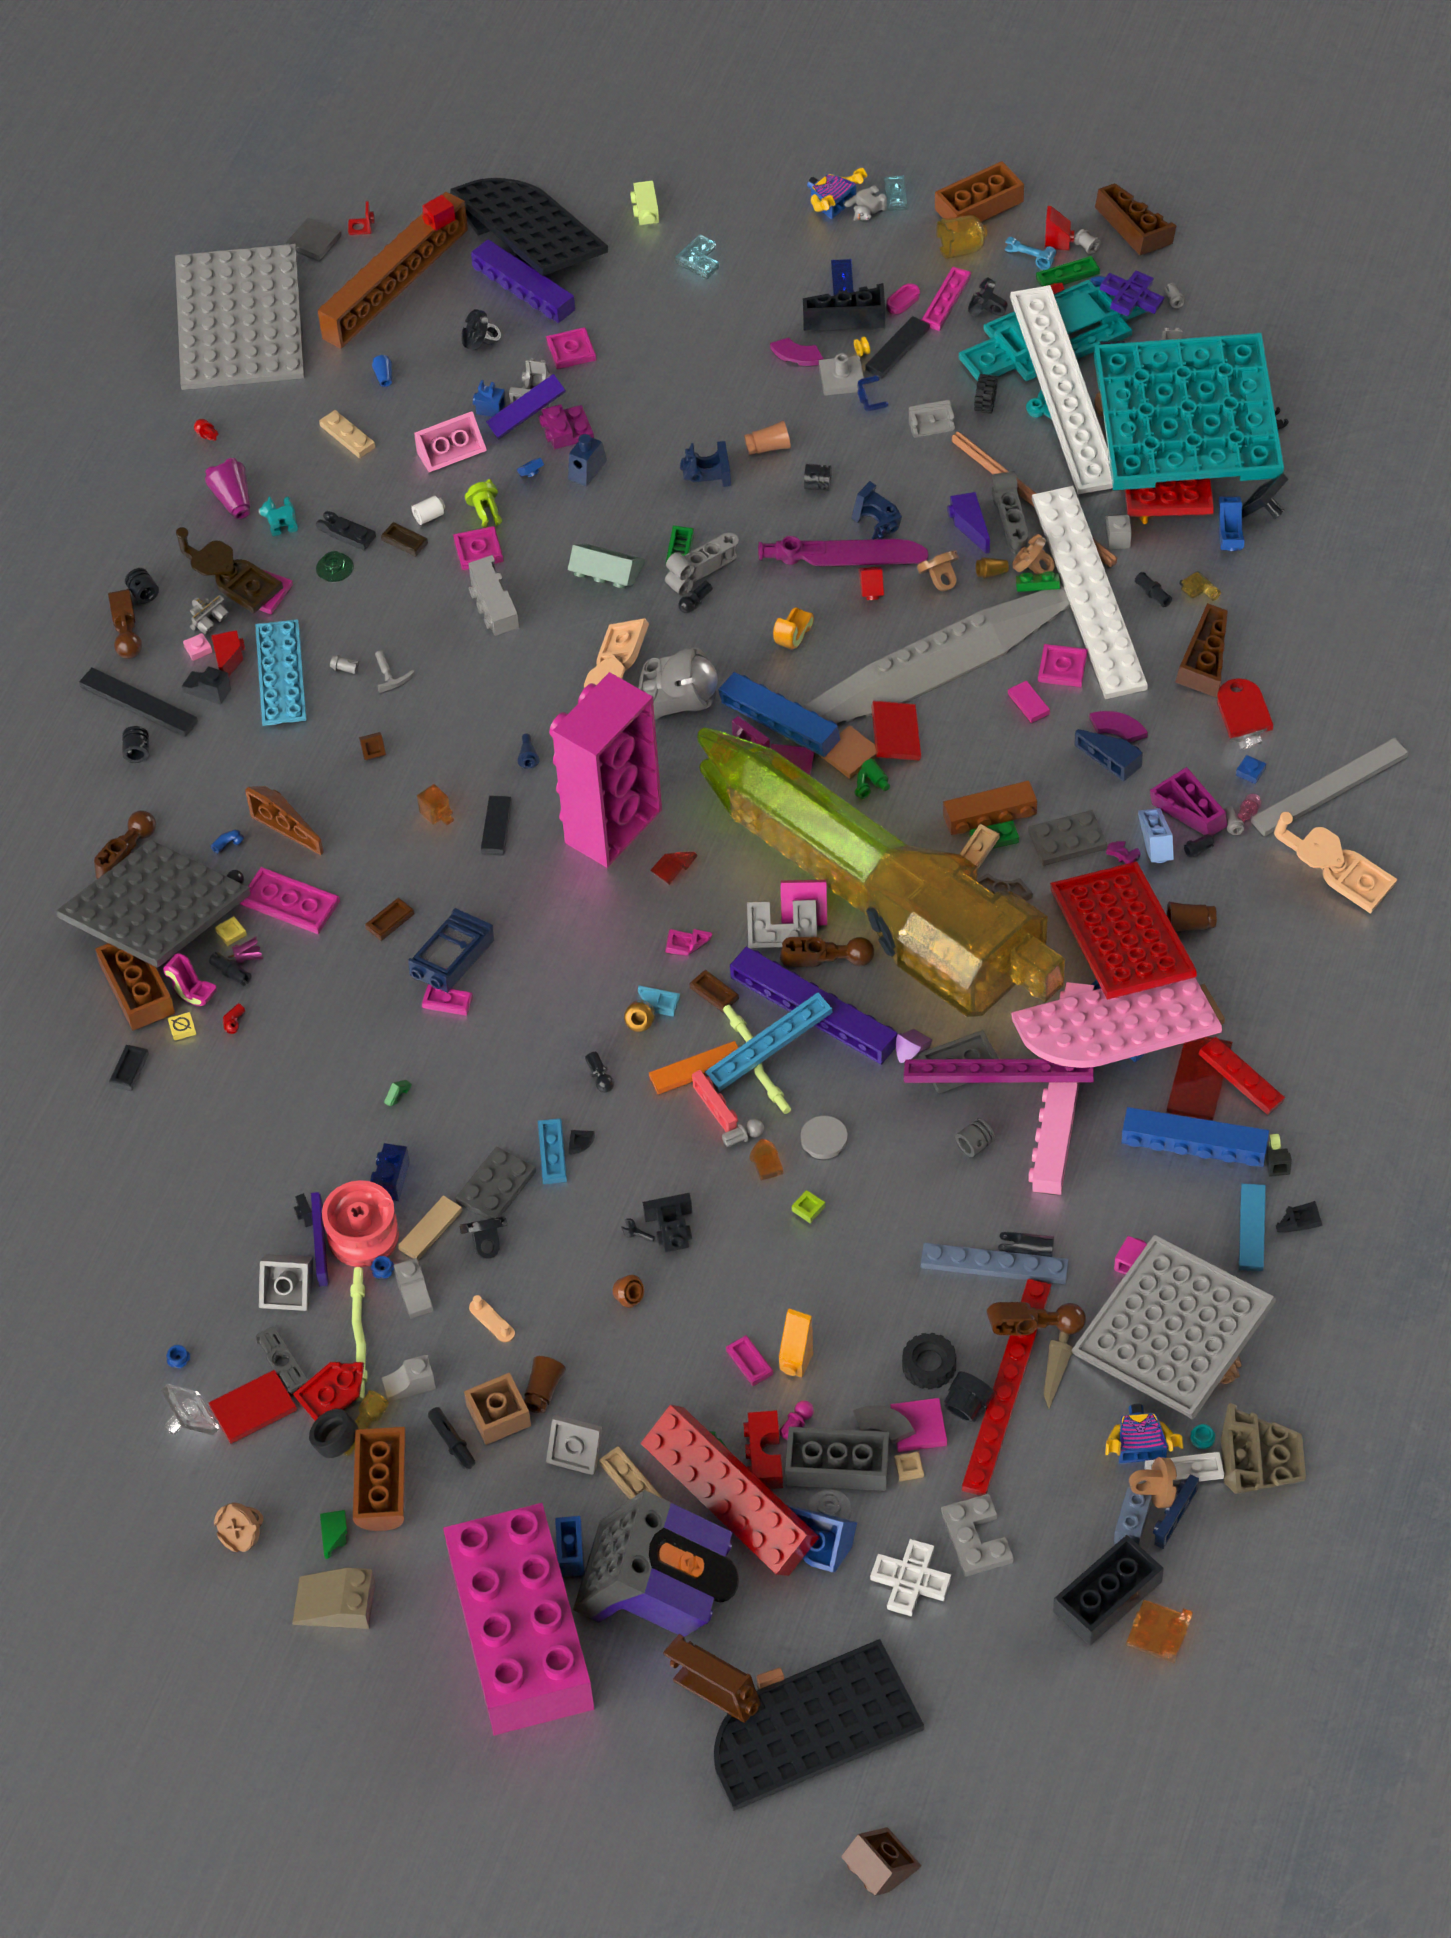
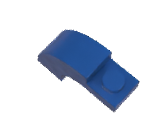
M1240 496L1219 497V540L1221 550L1237 551L1244 548L1242 501Z

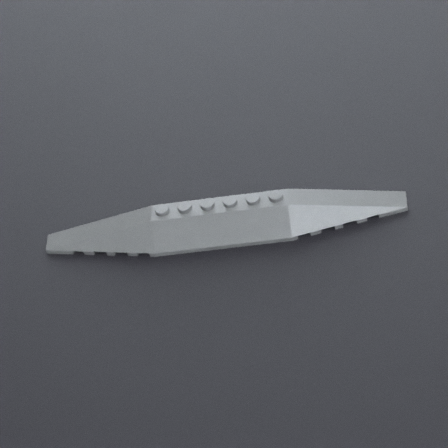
M1061 584L1060 589L1042 590L981 610L867 665L802 707L810 712H816L827 721L831 720L834 723L846 721V723H849L859 716H872L871 705L873 701L907 703L1006 655L1011 647L1014 645L1018 646L1024 641L1026 636L1036 633L1044 623L1051 622L1059 612H1064L1070 608L1071 605L1064 586Z

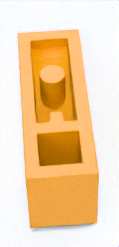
M789 1308L779 1354V1369L787 1375L803 1377L813 1356L812 1316Z

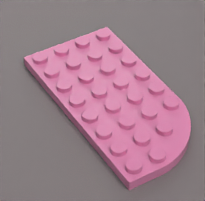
M1196 978L1108 1000L1100 988L1011 1013L1012 1021L1023 1043L1029 1050L1049 1062L1068 1067H1097L1222 1033V1025Z

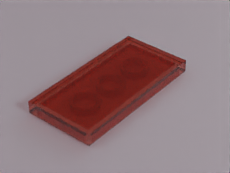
M1203 1037L1183 1044L1167 1105V1113L1210 1121L1214 1120L1224 1076L1199 1055L1200 1049L1211 1041L1212 1037ZM1220 1039L1226 1046L1232 1049L1233 1042Z

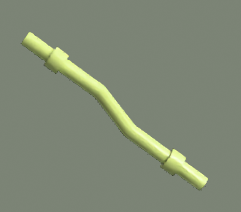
M726 1005L723 1011L730 1019V1025L748 1042L753 1038V1035L746 1027L747 1023L742 1016L737 1015L731 1005ZM760 1063L754 1068L755 1075L768 1091L767 1095L771 1101L776 1103L784 1114H788L791 1111V1107L784 1099L783 1092L778 1086L773 1084L763 1069V1063Z
M356 1267L354 1268L350 1296L353 1298L352 1326L356 1341V1362L364 1363L360 1396L356 1401H363L365 1383L368 1380V1371L365 1370L366 1341L362 1327V1298L365 1297V1286L363 1285V1268Z

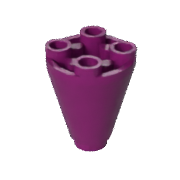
M229 458L218 466L207 468L205 471V482L209 489L235 519L246 518L250 514V501L244 465L238 462L236 458Z

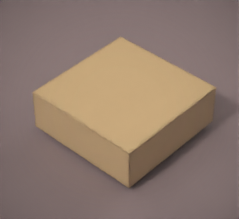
M919 1451L894 1456L899 1482L924 1477Z

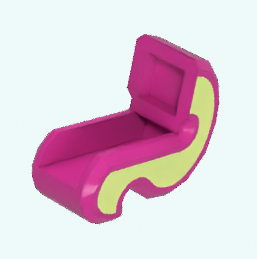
M181 953L175 954L163 968L165 976L173 980L172 986L176 994L192 1005H206L217 992L216 985L198 979L190 959Z

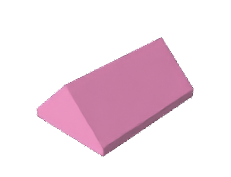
M473 411L414 433L417 454L428 472L487 451Z

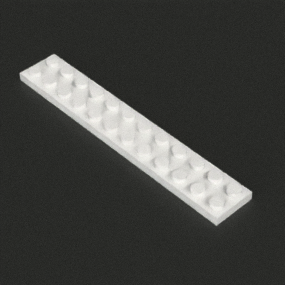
M1051 286L1011 292L1010 299L1077 493L1084 494L1112 488L1108 448Z
M1069 486L1033 494L1032 501L1086 649H1088L1087 652L1104 698L1110 699L1147 690L1148 684L1074 487Z

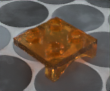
M1143 1600L1140 1610L1136 1613V1618H1134L1126 1646L1175 1663L1191 1624L1193 1612L1183 1608L1182 1613Z

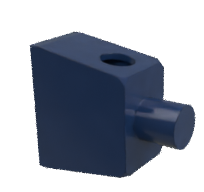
M582 434L578 438V443L569 453L568 479L587 487L606 463L607 458L603 443L600 440L592 438L588 434Z

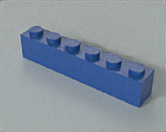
M733 672L718 689L721 703L824 758L841 740L836 723L831 720H825L814 711L810 712L804 709L797 702L793 703L785 699L780 693L768 690L766 686L751 681L745 675Z
M1127 1107L1122 1130V1144L1132 1147L1140 1146L1156 1151L1164 1150L1180 1155H1195L1204 1159L1213 1158L1229 1163L1237 1162L1264 1167L1269 1130L1130 1107Z

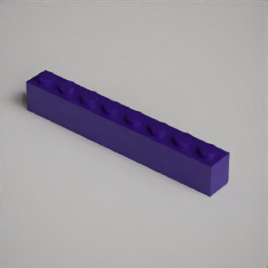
M746 946L730 964L731 979L789 1012L819 992L830 1005L833 1013L814 1026L882 1065L895 1050L898 1033L892 1027L885 1026L876 1021L873 1016L862 1013L852 1004H846L839 1000L836 995L827 993L815 983L804 980L796 972H790L778 962L764 957L759 951L752 950Z

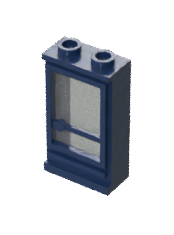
M454 908L450 917L412 959L409 958L410 976L431 985L435 989L448 993L494 941L493 925Z

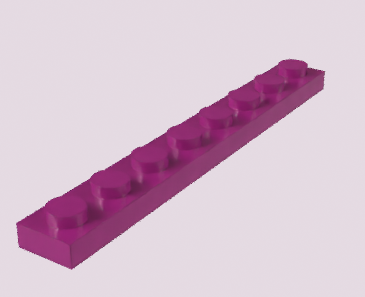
M905 1059L903 1077L904 1083L1094 1082V1067H1068L1049 1062L1045 1059Z

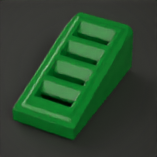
M673 525L666 562L674 554V550L685 552L681 554L682 556L691 552L694 528ZM677 537H678V538H685V539H687V541H684V540H676V539H677ZM675 544L686 545V547L675 546Z

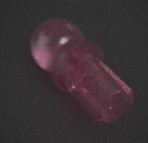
M1254 793L1248 794L1241 803L1238 817L1243 822L1250 820L1258 812L1262 804L1260 796Z

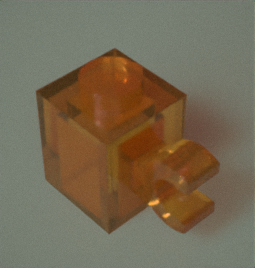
M435 784L417 795L419 812L430 823L434 825L442 820L444 824L448 825L454 821L450 816L453 814V811L450 809L448 796Z

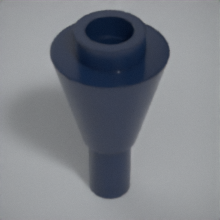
M529 734L522 735V746L517 760L519 766L526 769L534 768L539 763V756L531 744V736Z

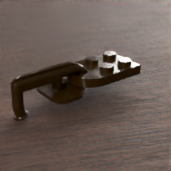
M180 527L176 530L180 551L191 560L192 569L203 576L215 575L218 590L253 614L283 589L281 581L253 563L242 559L233 560V549L224 542L212 541L198 551L189 545L187 539L189 532L186 528Z

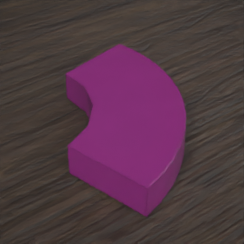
M789 337L770 343L772 352L785 362H795L799 366L819 365V360H823L816 345H799L794 343Z
M1098 711L1089 715V719L1098 734H1114L1129 743L1148 738V732L1143 725L1126 714L1114 711Z

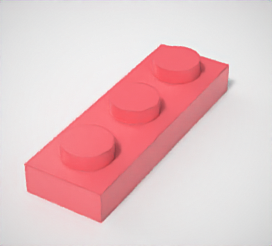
M701 1070L693 1073V1088L724 1131L729 1132L736 1129L738 1117L732 1109H728L721 1093L717 1094L714 1090V1084L710 1077H705Z

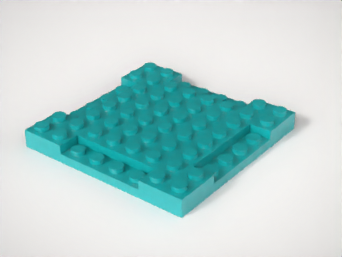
M1262 333L1095 345L1094 360L1098 389H1100L1113 490L1154 488L1156 482L1239 476L1240 481L1273 479L1284 472Z

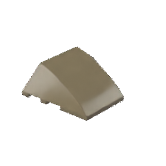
M1229 1403L1221 1434L1224 1483L1235 1494L1305 1481L1306 1472L1302 1434L1275 1422L1270 1424L1259 1419L1257 1414L1252 1412L1250 1414L1236 1409L1237 1405Z

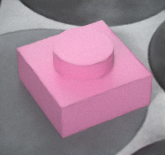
M203 633L183 641L184 647L193 661L213 653Z

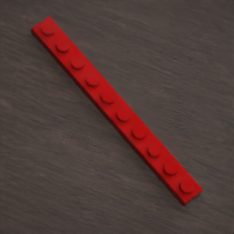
M1028 1279L1021 1302L1029 1303L1031 1308L1045 1309L1052 1284ZM1039 1328L1029 1335L1009 1336L993 1386L995 1395L986 1408L963 1480L962 1491L980 1496L988 1492Z

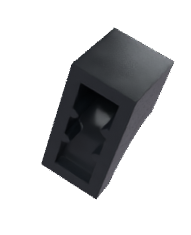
M208 666L205 672L192 671L183 683L182 690L185 693L221 705L230 692L231 686L227 672Z

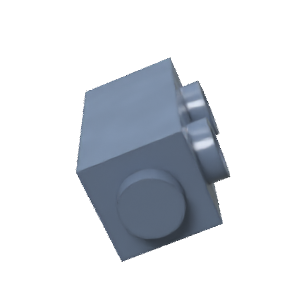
M1127 1488L1115 1529L1114 1543H1118L1124 1536L1128 1535L1140 1546L1151 1508L1152 1495L1135 1494L1131 1488Z

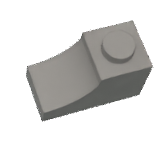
M417 1258L395 1264L396 1280L410 1319L434 1312Z
M427 1354L404 1360V1364L397 1371L382 1377L388 1403L436 1389Z

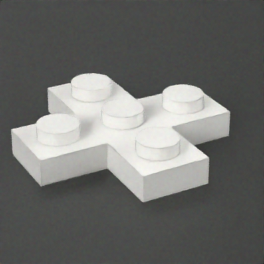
M910 1539L903 1561L878 1554L870 1580L893 1587L887 1603L888 1610L912 1616L919 1594L944 1601L951 1582V1574L929 1568L934 1553L933 1545Z

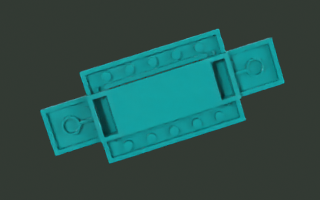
M1090 280L1054 294L1067 334L1100 321V327L1070 339L1076 360L1093 353L1095 345H1099L1100 341H1115L1116 343L1132 336V329L1125 321L1147 311L1136 306L1129 316L1119 314L1110 309L1111 302L1115 296L1099 290L1100 286L1095 287ZM1015 311L984 324V331L990 337L989 340L959 352V359L977 381L980 374L1000 376L1013 369H1016L1025 381L1037 377Z

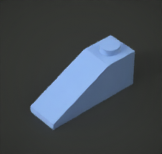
M1161 809L1139 810L1138 816L1150 861L1165 863L1167 860H1174L1173 835Z

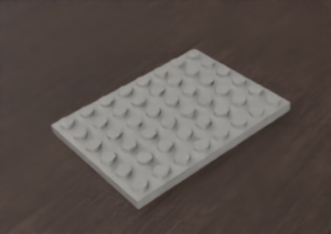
M296 244L175 255L180 381L182 390L304 378Z

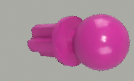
M800 1401L795 1405L794 1413L790 1412L788 1414L787 1421L779 1429L782 1438L788 1440L789 1427H804V1420H808L813 1416L814 1407L810 1402Z

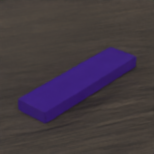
M552 374L491 417L486 423L499 440L563 395L566 390L556 376Z
M315 1192L311 1193L315 1263L319 1287L329 1284L326 1240L322 1219L323 1202L321 1193Z

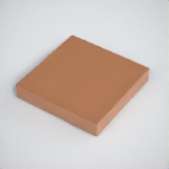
M849 725L839 733L841 740L825 758L821 757L851 779L860 771L862 764L866 760L876 759L877 757L875 744Z

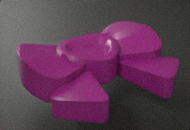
M1125 841L1111 842L1106 850V854L1117 857L1118 862L1124 861L1125 864L1136 862L1137 858L1141 856L1138 848L1130 852L1124 848Z

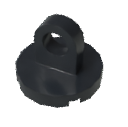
M987 277L980 283V292L973 294L968 306L970 314L976 317L983 308L995 315H1003L1005 313L1008 303L993 293L996 281Z
M474 309L466 317L465 322L467 326L466 328L463 327L461 338L465 348L476 350L482 343L494 345L501 338V331L496 325L488 323L487 314L484 311Z
M505 1217L460 1224V1233L472 1232L476 1254L483 1259H489L498 1254L500 1244L497 1228L507 1226V1220ZM484 1240H489L493 1244V1249L488 1254L484 1253L481 1249V1244Z

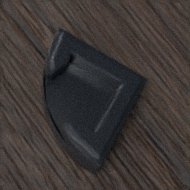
M571 1130L569 1154H577L586 1150L594 1141L595 1131Z

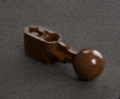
M130 590L109 592L108 596L114 627L120 633L114 642L115 651L122 658H135L141 652L142 641L136 633L132 632L136 621Z
M144 810L134 812L128 819V831L126 834L108 841L96 855L94 864L97 879L129 856L136 847L138 839L148 838L154 833L156 820L151 813Z
M788 937L782 943L780 961L788 967H816L825 961L847 958L855 966H864L873 959L874 946L864 937L853 938L847 945L825 942L819 937Z
M996 1302L987 1309V1316L992 1330L997 1335H1029L1037 1328H1046L1048 1325H1056L1061 1332L1066 1334H1076L1083 1329L1086 1322L1084 1310L1074 1303L1063 1304L1056 1312L1031 1308V1305L1026 1302Z

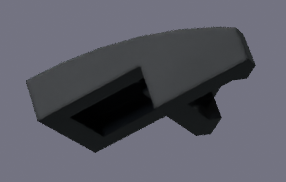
M1316 1201L1296 1207L1288 1206L1285 1216L1280 1223L1276 1224L1277 1232L1301 1231L1323 1226Z

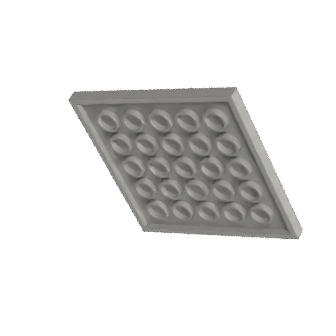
M1154 1235L1073 1347L1072 1352L1077 1357L1187 1417L1194 1419L1271 1310L1276 1299L1259 1288Z

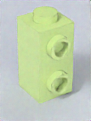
M653 181L633 183L634 191H631L630 195L632 204H636L633 205L634 217H638L639 225L659 223L658 205Z

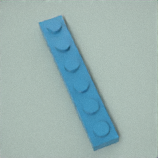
M819 992L706 1070V1076L710 1077L719 1092L833 1013L832 1008Z

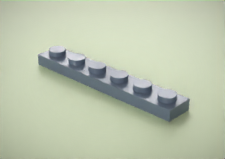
M924 1243L921 1268L1020 1280L1032 1279L1040 1282L1066 1285L1068 1259Z

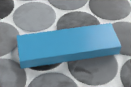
M561 1118L539 1120L538 1129L543 1184L567 1182Z

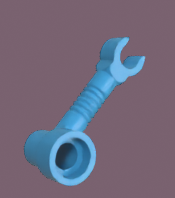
M1008 237L1005 241L1008 244L1005 248L1007 252L1019 251L1037 257L1036 265L1042 270L1049 269L1054 262L1056 250L1053 247H1047L1043 251L1021 244L1013 237Z

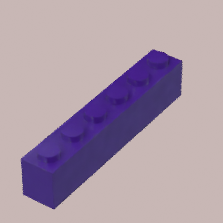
M489 239L471 252L472 266L476 271L482 272L490 280L497 282L505 290L515 294L520 300H524L534 309L544 313L549 319L560 323L575 311L574 295L545 276L540 275L536 270Z

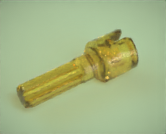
M371 1390L367 1393L358 1407L360 1414L355 1420L358 1429H368L372 1421L380 1420L389 1404L385 1397ZM355 1443L342 1455L349 1457L355 1449Z

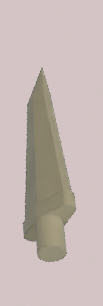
M1060 1332L1058 1341L1051 1340L1049 1343L1044 1398L1048 1409L1051 1407L1069 1359L1073 1354V1347L1067 1344L1069 1334Z

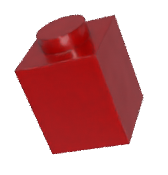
M443 195L422 205V218L425 224L430 225L435 231L455 221L454 205Z

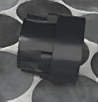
M959 1371L948 1389L949 1393L944 1400V1406L958 1418L967 1422H975L980 1413L983 1414L995 1392L981 1379L967 1372Z

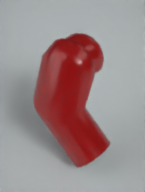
M236 1004L223 1016L224 1030L229 1034H234L238 1031V1018L246 1012L241 1004Z

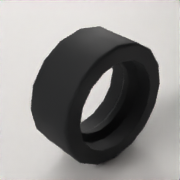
M332 1409L322 1414L313 1423L309 1432V1441L322 1456L335 1458L344 1454L355 1443V1430H358V1426L347 1412L342 1409ZM342 1425L339 1433L331 1440L325 1442L329 1433Z

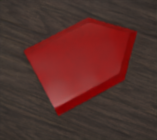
M330 1362L294 1392L293 1395L314 1421L329 1410H344L360 1396L364 1363Z

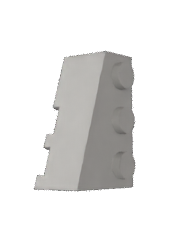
M493 555L468 563L471 579L469 592L472 599L476 598L477 600L476 604L479 613H484V621L487 628H491L494 635L497 636L519 628L518 615L508 590L505 591L500 582L502 576L500 573L496 574L495 560Z

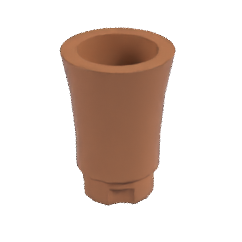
M784 420L772 426L753 431L752 434L744 435L749 455L780 449H791Z

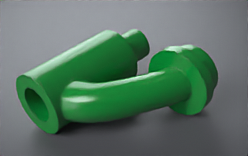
M872 758L866 760L858 772L857 788L854 792L860 799L867 798L871 793L870 786L865 783L867 776L877 788H881L883 791L890 789L889 778L876 761Z

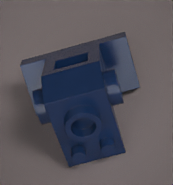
M725 441L717 442V451L707 457H701L698 453L694 452V443H691L689 449H685L686 455L680 462V470L683 471L685 480L702 482L722 479L723 487L731 486L730 466Z
M869 481L857 494L851 519L858 523L864 516L873 517L878 521V524L874 527L875 531L872 539H883L884 535L892 534L899 529L902 515L896 505L875 492L877 485Z

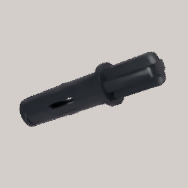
M440 1407L431 1409L428 1413V1418L449 1447V1453L455 1456L463 1469H471L475 1465V1459L467 1449L466 1441L459 1437Z

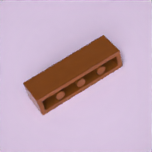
M1029 780L943 801V816L951 835L963 834L972 829H977L980 824L986 827L1020 818H1028L1037 814V799Z

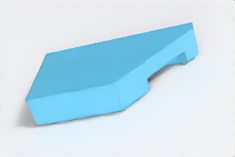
M638 986L639 995L644 1001L649 1002L653 1006L655 1013L674 1017L680 1000V994Z

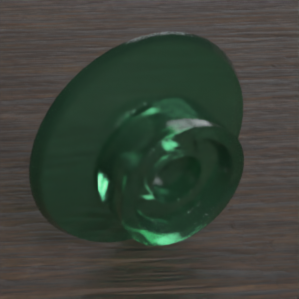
M338 551L326 553L316 565L317 575L328 582L342 581L349 577L354 569L351 558Z

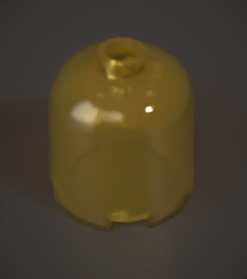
M963 215L944 218L937 222L936 236L941 238L942 246L939 249L945 259L955 258L978 252L983 247L985 237H987V228L978 217Z

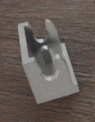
M950 400L909 407V424L914 438L955 430L952 420L954 419Z

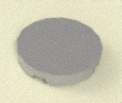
M825 1115L817 1116L807 1121L802 1127L800 1135L802 1148L805 1152L807 1151L814 1158L824 1160L838 1156L839 1152L846 1148L848 1140L844 1124L832 1116Z

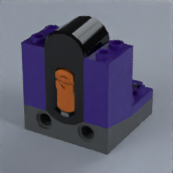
M643 1490L600 1520L573 1611L601 1622L607 1617L612 1616L619 1609H625L677 1635L681 1634L685 1637L693 1631L695 1632L701 1626L708 1624L713 1614L712 1610L730 1600L738 1589L739 1575L737 1568L732 1560L726 1557L732 1547L730 1540L733 1532Z

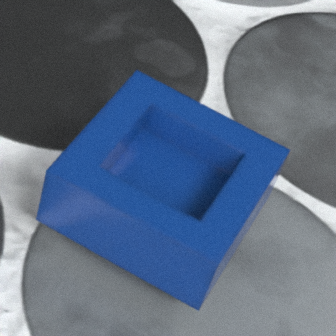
M536 458L517 468L520 476L528 475V477H531L540 472L539 468L544 466L541 458Z
M1246 755L1236 770V776L1256 784L1266 769V763Z

